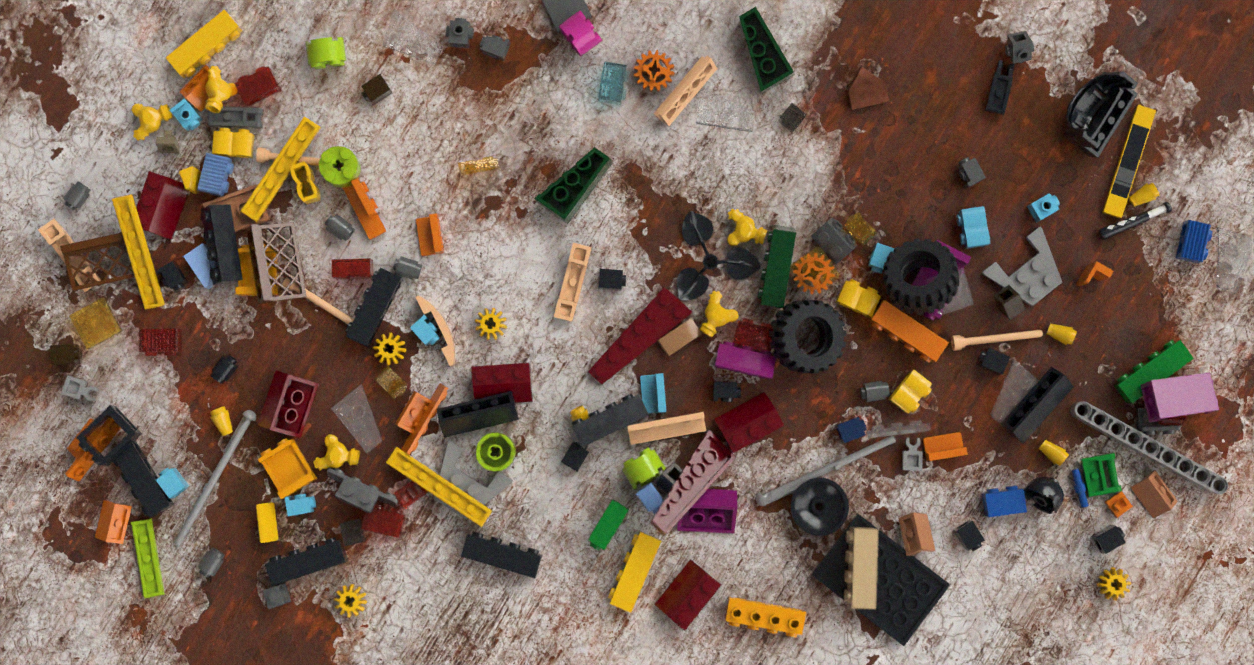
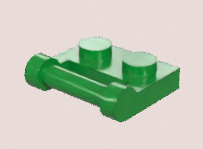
M1115 453L1080 459L1087 497L1122 491L1121 485L1118 483L1114 459H1116ZM1102 461L1107 462L1111 487H1107Z

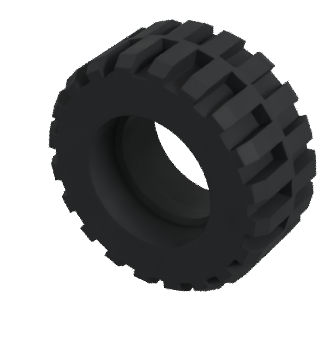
M914 239V242H904L902 247L897 246L894 249V253L888 255L887 261L884 263L883 279L887 295H889L891 302L896 304L897 308L900 310L905 308L907 313L917 312V315H923V312L934 313L935 309H943L944 304H949L953 300L952 296L957 294L959 273L953 253H950L948 247H942V244L938 241L933 243L931 239H924V241ZM917 268H931L939 273L932 282L922 286H914L904 281L906 275Z
M797 300L793 301L792 304L783 306V311H778L775 315L777 320H772L771 326L773 330L769 331V337H772V342H769L770 348L775 349L773 352L774 357L780 359L779 363L782 366H787L788 370L798 373L815 374L819 373V371L824 372L828 370L829 366H834L837 363L836 358H841L843 354L841 349L846 346L844 336H847L846 331H843L844 321L838 318L840 317L838 311L832 310L833 307L831 305L824 304L823 301ZM806 318L812 319L820 332L819 344L809 355H805L799 350L795 339L797 327Z

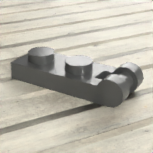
M223 107L220 113L209 111L208 125L213 127L263 128V122H261L263 109ZM248 114L253 115V121H248Z

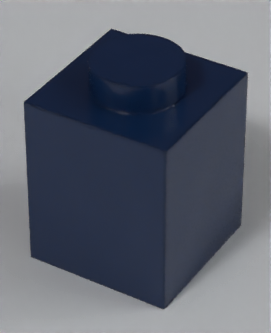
M859 417L835 425L842 443L866 435L864 432L867 430L863 419L860 420Z

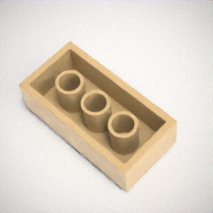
M849 527V531H846V543H849V551L845 552V562H848V570H845V582L848 583V589L844 590V601L851 608L876 609L878 529Z

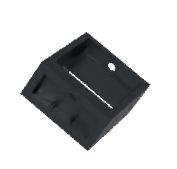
M109 405L76 438L80 441L79 446L84 451H89L93 455L92 460L97 465L109 466L142 433L117 406ZM108 417H111L125 431L127 436L104 457L87 438Z

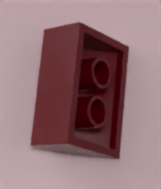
M151 171L148 172L136 207L143 231L173 240L189 190L185 189L182 182Z
M530 363L471 367L474 400L512 391L515 403L533 402Z
M276 370L258 425L272 431L301 438L319 383Z
M765 392L714 419L732 453L785 426Z
M690 559L654 605L683 630H686L721 587V583Z

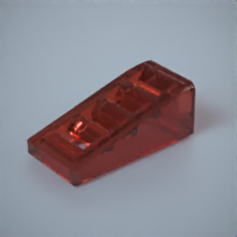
M410 481L393 495L397 497L396 499L403 510H406L429 492L419 486L422 490L419 493L414 486L416 483ZM410 488L416 497L413 498L407 489ZM402 493L408 498L409 501L407 503L401 496Z

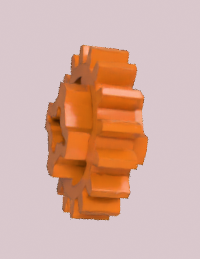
M649 50L648 56L642 53V60H636L639 66H634V70L638 71L634 74V78H639L637 84L643 83L644 90L650 87V92L653 91V88L660 92L661 86L665 89L667 88L666 82L672 83L670 76H674L675 72L670 70L674 69V64L669 65L671 58L665 59L666 53L659 55V51L656 50L655 54H652ZM652 60L651 63L645 65L647 61ZM659 61L663 62L666 68L662 67ZM654 64H656L657 72L654 75V78H652V70L654 68ZM642 74L649 78V82L644 79ZM659 78H664L662 81L656 83V81Z
M808 253L807 259L801 257L802 263L795 264L798 270H793V273L797 274L794 281L799 280L800 283L797 287L804 286L803 292L810 289L811 294H814L815 290L820 294L822 293L821 288L828 290L827 283L833 284L830 277H835V274L831 273V270L835 267L828 265L831 260L825 261V255L819 258L818 253H815L814 257ZM815 261L821 262L825 267L817 266ZM807 263L808 268L805 273H802V268ZM812 268L815 271H823L816 275V279L814 276H806L812 272ZM827 273L826 280L821 284L822 275ZM804 280L811 281L814 286L808 285Z

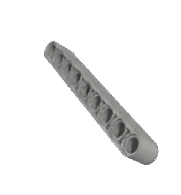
M1084 401L1075 402L1071 405L1070 413L1075 419L1212 494H1223L1228 490V482L1223 477ZM1079 405L1084 407L1083 415H1079L1077 412ZM1097 414L1101 417L1099 425L1094 422V417ZM1113 424L1118 426L1116 434H1113L1111 431ZM1131 433L1135 436V441L1132 444L1128 440V436ZM1147 443L1152 445L1150 453L1145 450ZM1165 452L1169 455L1167 462H1164L1162 459V455ZM1182 461L1186 464V469L1183 472L1179 468ZM1198 471H1201L1203 474V478L1200 481L1196 478ZM1216 480L1220 484L1218 490H1215L1213 486Z

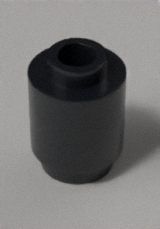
M229 354L227 356L222 355L213 367L210 376L223 384L229 380L238 368L237 360Z

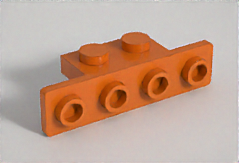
M358 177L351 181L352 185L344 187L343 190L368 238L372 240L385 233L386 229L375 210L378 208L373 198L370 199L367 194L369 189L365 181L361 182Z
M439 383L431 399L414 391L395 423L397 426L410 432L402 447V450L408 455L417 448L418 440L427 431L429 421L435 417L440 402L444 401L447 396L448 387Z
M108 417L102 426L100 425L87 439L102 453L121 427L111 417ZM90 418L88 422L84 425V427L81 429V431L77 434V436L94 420ZM75 437L67 447V450L76 460L65 475L80 481L94 464V461L92 460L93 455L89 451H84L79 446L80 441Z

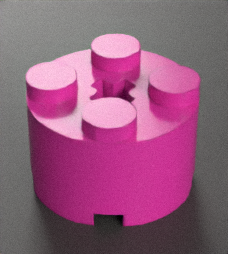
M580 10L559 25L562 34L571 43L573 49L580 57L602 42L598 33H594L593 24L589 19L586 20V17Z

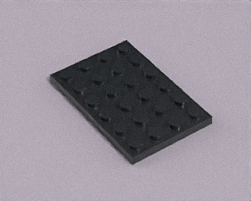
M858 513L811 573L813 577L843 600L844 590L848 589V583L845 582V570H848V562H845V552L849 551V543H846V531H849V527L878 529ZM878 529L876 609H855L901 645L905 646L951 584L913 555H906L904 548Z

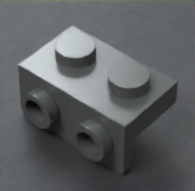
M831 218L811 237L835 264H838L857 247L855 239L842 229V224L838 220Z

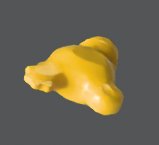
M211 66L208 70L209 79L205 86L206 93L209 96V99L206 100L205 108L210 112L220 113L223 108L222 101L236 95L238 87L235 83H227L221 78V70L218 66Z
M139 103L134 104L131 110L139 118L140 127L134 130L133 137L138 141L141 139L145 140V137H148L149 134L160 129L162 120L169 121V119H172L173 114L170 111L169 105H160L159 109L156 110L150 106H143Z
M731 209L728 212V219H732L736 223L735 230L727 237L729 245L736 246L751 239H754L756 244L764 243L767 234L766 229H763V227L756 229L753 219L743 215V213L739 212V209Z
M713 291L712 294H709L710 298L704 312L707 323H702L699 329L711 338L714 334H717L716 327L724 326L728 322L733 323L739 317L736 310L725 309L720 305V299L723 297L720 291Z
M329 434L324 440L327 447L325 457H316V460L313 461L315 468H319L320 471L328 469V467L339 468L345 462H348L350 466H357L360 450L352 448L348 451L346 446L340 443L335 435Z

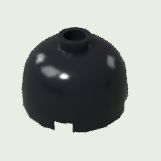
M1037 477L1024 489L1025 498L1027 500L1031 498L1036 502L1033 504L1035 508L1048 514H1052L1053 511L1057 513L1063 503L1064 493L1058 480L1053 477Z

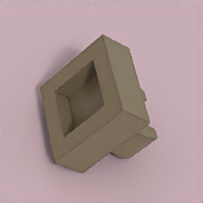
M164 130L163 137L156 138V145L160 153H179L180 145L176 137L172 135V130Z

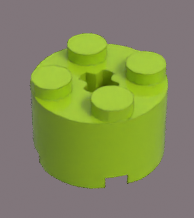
M332 37L310 40L311 43L305 42L308 65L311 68L325 69L327 64L333 67L345 66L344 62L347 60L343 37H337V40L333 41Z
M334 146L322 153L319 161V170L323 178L331 185L339 188L352 185L351 181L358 178L361 171L358 158L350 149L342 146ZM341 163L343 166L339 171L336 167Z
M487 434L477 444V460L486 470H504L515 459V445L511 438L505 434ZM493 447L495 449L500 448L499 457L497 455L492 456Z
M646 448L639 453L640 457L637 459L630 458L623 463L624 468L622 471L634 490H637L636 485L640 484L643 487L660 476L659 471L662 470L664 472L666 470L655 450Z

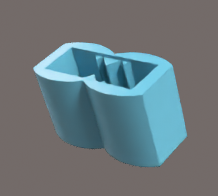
M984 206L960 210L959 215H957V224L962 228V233L960 234L961 245H964L965 249L988 246L990 244V236Z

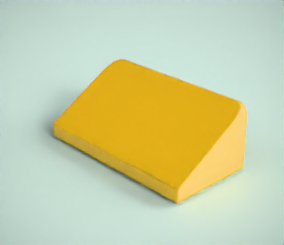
M194 166L179 171L185 189L197 194L201 171Z
M273 502L257 504L256 511L260 542L277 541L278 530L275 504Z

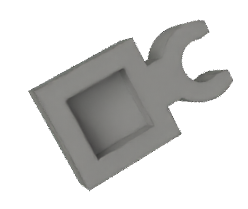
M67 375L61 394L81 400L84 395L86 400L95 401L96 399L90 396V392L92 390L98 392L99 389L93 386L86 387L87 381Z
M905 438V445L908 451H902V470L922 471L923 452L917 451V448L920 446V438H916L915 445L909 443L910 438Z

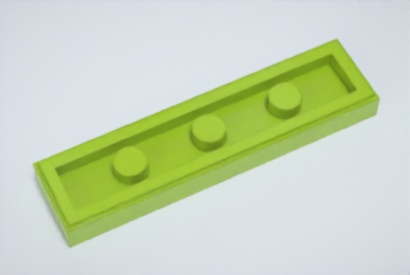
M152 518L131 522L144 598L164 595Z

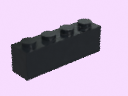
M231 204L209 205L202 208L200 217L204 226L203 236L207 245V259L210 264V278L213 285L229 284L243 280Z
M381 267L379 271L376 270L371 279L373 283L370 288L367 287L363 294L364 301L362 305L357 306L354 312L356 317L353 323L349 322L345 330L347 333L346 337L368 348L403 281L401 277Z
M1051 367L1003 420L1001 425L1013 438L1023 444L1074 386L1065 374Z
M512 391L437 409L438 422L444 438L519 420Z
M632 394L622 398L623 402L620 404L613 402L605 406L606 410L601 413L599 410L588 414L589 418L584 421L582 418L571 422L572 427L568 428V431L577 450L648 416L649 414L640 395L638 394L634 397Z
M135 440L113 463L121 469L123 480L126 483L129 482L132 487V495L135 499H139L142 504L141 510L143 513L151 518L172 507L174 503L157 483L158 476Z
M473 531L472 534H467L461 557L536 578L542 554H539L540 550L528 547V550L521 549L520 544L510 542L509 545L504 544L502 539L491 536V539L483 537V533Z
M336 537L325 540V545L319 547L315 543L306 546L307 550L299 552V549L287 552L288 556L281 558L280 555L269 558L270 562L266 563L265 567L271 586L348 562L342 539L336 540Z

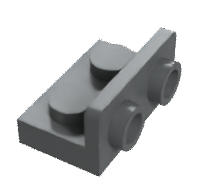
M1136 408L1137 430L1143 431L1145 435H1155V431H1163V435L1175 434V430H1181L1180 426H1177V417L1149 422L1146 408Z

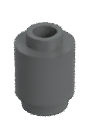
M77 181L63 199L66 201L64 204L72 210L75 208L80 209L90 194L88 193L91 189Z
M338 214L335 216L331 215L325 222V225H327L326 230L340 240L347 241L355 230L352 224Z
M402 256L400 259L395 260L393 270H396V275L412 280L413 278H419L422 264H418V261Z
M882 381L863 383V387L860 388L861 398L865 399L866 402L885 400L890 395L888 383Z
M211 548L210 551L206 552L198 565L199 573L208 578L210 575L215 576L224 562L225 554L215 548Z

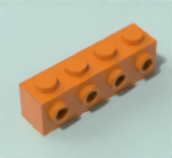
M885 300L881 301L869 320L872 322L871 326L879 331L883 329L889 333L888 337L895 342L901 341L905 344L904 348L912 353L914 351L921 354L920 358L927 363L937 362L949 343Z

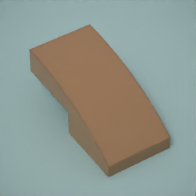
M691 318L659 339L658 343L666 355L670 356L702 333Z

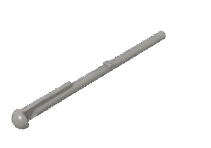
M247 410L243 412L244 416L224 449V455L208 483L205 484L199 499L176 537L174 544L181 546L252 420L256 421V414L253 411Z
M893 435L763 495L759 492L755 498L756 502L760 506H766L795 492L803 482L821 477L835 469L837 471L842 466L895 443L896 440Z

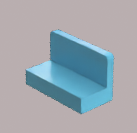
M663 373L641 376L642 401L648 414L666 412Z

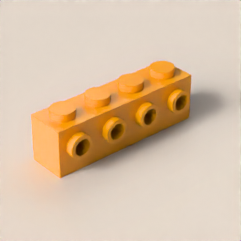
M729 596L725 621H728V625L740 627V624L748 625L747 628L752 630H759V627L766 628V632L778 634V631L786 632V636L797 637V634H803L806 611Z

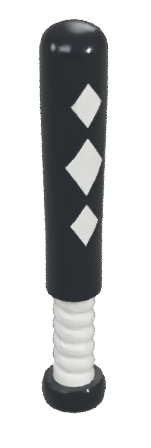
M1164 202L1162 206L1148 212L1144 211L1101 228L1098 231V235L1102 240L1108 239L1149 221L1150 218L1165 212L1170 213L1172 211L1169 202Z

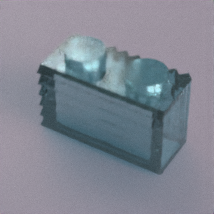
M604 62L598 102L621 105V101H625L627 89H623L624 82H628L630 71L626 70L627 65Z

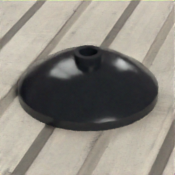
M812 478L803 482L795 490L791 499V514L795 523L806 533L815 536H825L836 532L845 523L849 513V501L845 491L839 484L827 478ZM816 503H821L822 507L820 510L815 508Z

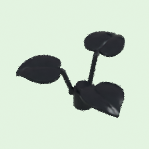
M693 211L688 212L683 221L682 234L684 240L691 246H695L699 242L701 243L705 253L703 257L704 267L699 273L695 268L691 267L683 269L679 273L677 289L680 300H692L703 295L708 289L709 280L702 274L707 269H715L718 264L727 263V273L736 280L746 279L761 268L758 259L744 248L731 249L728 253V260H718L716 255L708 253L704 241L712 237L714 231L713 224L707 217Z

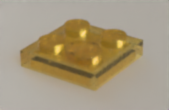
M104 297L69 315L88 350L123 331Z

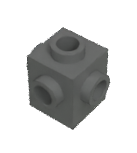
M464 18L450 20V26L446 27V37H449L448 43L450 47L469 48L470 39H473L474 28H471L470 22Z
M1022 31L1008 34L1005 54L1007 57H1010L1012 63H1023L1024 61L1032 60L1034 44L1028 33Z

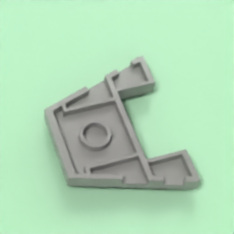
M1041 226L1026 237L1037 254L1008 277L997 262H994L982 272L983 276L988 277L1000 287L1005 288L1010 285L1019 293L1021 300L1030 306L1036 304L1062 283Z
M449 440L440 476L484 505L512 483V479L498 471L487 488L455 468L454 465L465 449ZM434 496V500L438 501L439 503L449 508L456 514L460 515L464 519H468L466 516H464L463 514H461L460 512H458L457 510H455L454 508H452L451 506H449L448 504Z

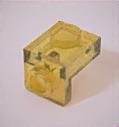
M859 212L850 216L845 223L848 233L863 246L877 234V231L863 219Z
M389 365L375 378L376 382L393 399L401 396L406 390L407 384Z

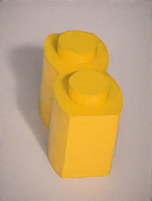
M219 128V131H214L212 154L223 157L253 158L254 135L250 133V130L238 129V132H231V129Z
M304 161L292 165L291 175L297 183L299 198L307 205L320 201V190L314 183L315 177L311 167Z
M853 279L844 281L835 302L871 318L881 298L877 294L878 291L871 287L864 289L860 287V282Z
M912 369L888 400L906 414L914 413L920 405L918 401L922 396L926 398L931 392L930 386L932 383Z

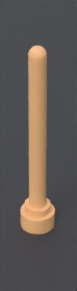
M258 147L256 162L274 161L279 153H271L267 148ZM302 156L298 163L304 161L308 165L319 166L320 158ZM340 163L336 168H341L343 165Z
M286 277L282 285L287 287L291 280ZM293 282L288 290H294L301 294L300 287ZM305 289L308 300L346 324H349V322L353 323V318Z
M1041 330L970 338L954 335L951 336V346L953 351L962 350V348L968 345L1039 338L1043 336V332Z

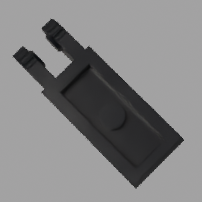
M1001 60L997 62L985 107L986 112L998 115L1005 114L1014 71V64L1010 63L1007 67L1006 76L1000 75L1003 67V61Z

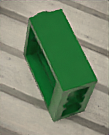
M612 499L588 538V541H590L589 546L597 551H600V549L605 550L629 509Z

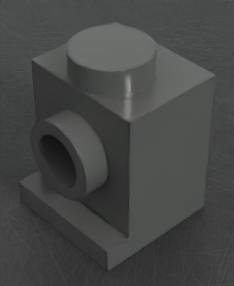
M492 35V37L483 36L480 47L483 54L504 61L511 43L509 39L503 42V39L496 35Z
M967 157L958 162L960 165L958 167V174L962 181L967 183L964 185L965 189L986 178L976 158L970 160Z
M286 583L263 590L268 609L291 602Z

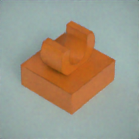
M1122 491L1117 492L1105 501V504L1115 518L1120 517L1133 507Z

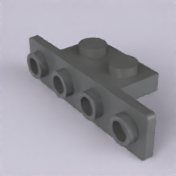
M328 468V477L341 483L335 498L369 514L372 512L377 500L394 508L398 507L399 504L395 495L386 492V494L380 492L379 488L371 484L367 486L359 478L354 476L350 478L337 468H334V470Z

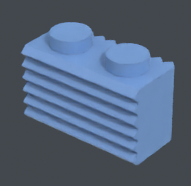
M206 153L197 190L216 196H224V193H227L229 189L228 175H231L234 169L232 160L227 157Z
M651 482L636 493V496H639L638 498L643 502L647 512L652 511L655 514L663 502L662 497Z

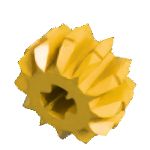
M485 308L486 315L484 316L479 312L478 315L482 319H475V323L481 324L475 327V330L483 329L479 336L483 337L487 333L486 340H490L491 334L497 340V332L501 336L504 335L500 328L507 329L506 325L501 324L507 321L506 317L499 319L503 314L501 311L495 315L496 309L492 308L491 314H489V310ZM490 319H493V322L496 323L495 327L492 326L493 329H489V326L486 325V322H490Z
M389 333L388 339L385 334H382L383 341L376 339L380 346L373 347L374 350H379L374 356H382L379 360L380 363L386 360V364L390 366L391 360H393L394 364H398L396 357L404 359L400 352H406V349L400 347L405 344V341L398 342L400 340L399 335L393 339V333ZM387 345L394 346L392 354L386 352L385 349H388Z
M1114 567L1110 568V572L1106 569L1103 570L1105 576H1098L1102 582L1097 583V586L1103 587L1099 593L1105 594L1106 599L1112 597L1114 601L1118 600V596L1125 598L1123 592H1130L1126 585H1131V582L1125 581L1129 575L1123 574L1122 569L1116 571ZM1117 581V586L1114 585L1112 587L1111 582Z
M351 584L349 589L346 585L342 586L343 592L341 590L336 592L340 597L334 598L335 602L340 603L335 606V609L341 607L340 614L343 615L347 611V617L349 618L352 612L355 616H358V610H365L361 604H367V600L362 599V597L366 596V593L359 594L361 587L359 586L354 590V584ZM348 596H350V598L353 597L355 599V601L352 603L353 606H351V603H347L346 600L349 599Z

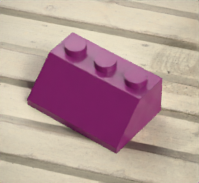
M724 341L723 344L719 343L713 367L767 380L773 378L776 358L772 356V352L761 350L758 353L754 352L752 347L742 345L741 349L734 347L735 343Z
M707 489L677 522V531L735 534L738 508L737 490Z

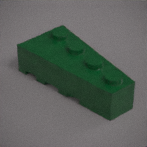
M755 6L740 15L739 18L761 94H764L794 76V71Z
M594 147L576 162V165L563 173L557 181L550 184L544 192L537 195L534 199L541 206L569 224L612 165L611 159Z
M772 224L771 231H768L767 242L769 247L768 250H765L764 254L766 267L761 272L763 287H759L757 299H761V305L783 308L785 304L797 233L793 227Z

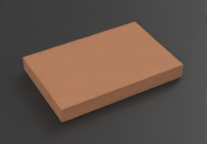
M257 184L203 203L204 208L209 205L231 204L235 233L247 229L250 225L270 221L267 209L258 222L240 212L258 186Z

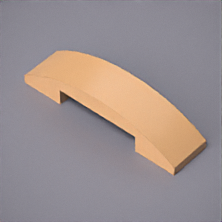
M54 218L39 228L38 231L47 243L52 245L65 263L60 246L75 242ZM78 255L69 256L70 264L78 268L83 258ZM85 261L80 270L90 275L94 268L88 261ZM95 271L92 278L96 279L97 281H101V279ZM79 272L75 277L79 285H84L88 277ZM92 287L85 288V289H83V290H84V292H86V291H88L89 289H91Z
M577 243L572 244L554 317L573 321L592 247Z
M417 296L416 299L423 314H433L448 344L441 348L449 366H454L456 359L455 345L445 319L431 303L421 296Z

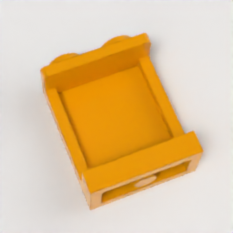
M241 245V248H238L243 280L238 281V287H235V294L238 296H257L249 245ZM268 247L265 250V255L270 260H273L277 253ZM271 265L268 273L276 279L277 269ZM275 284L271 288L272 295H278V286Z
M287 438L277 443L278 447L274 450L269 448L260 454L262 457L257 459L259 463H262L279 491L277 494L280 499H285V497L292 495L317 479L295 440H288Z

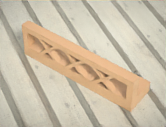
M701 56L654 112L656 118L668 126L672 124L718 69L709 56L705 58Z
M704 412L628 425L630 443L632 445L706 431Z

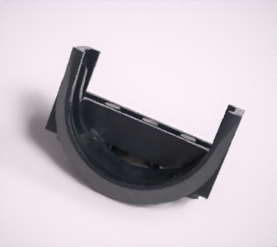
M1124 71L1103 72L1101 75L1089 80L1078 90L1068 106L1065 120L1066 132L1063 136L1089 157L1098 158L1138 95L1133 90L1138 83ZM1095 89H1098L1105 97L1100 95ZM1104 103L1099 113L1095 117L1094 121L1092 122L1090 127H1088L1093 115L1095 114L1097 109Z

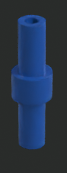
M1079 469L1071 470L1075 482L1074 490L1078 494L1081 508L1088 507L1089 504L1085 493L1087 489L1085 483L1082 482Z

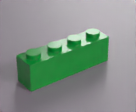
M1181 340L1166 342L1163 345L1164 349L1160 352L1154 351L1147 357L1149 360L1145 363L1139 362L1132 367L1133 371L1128 375L1124 373L1116 379L1118 382L1113 386L1127 404H1132L1143 396L1141 384L1152 380L1166 379L1194 359Z

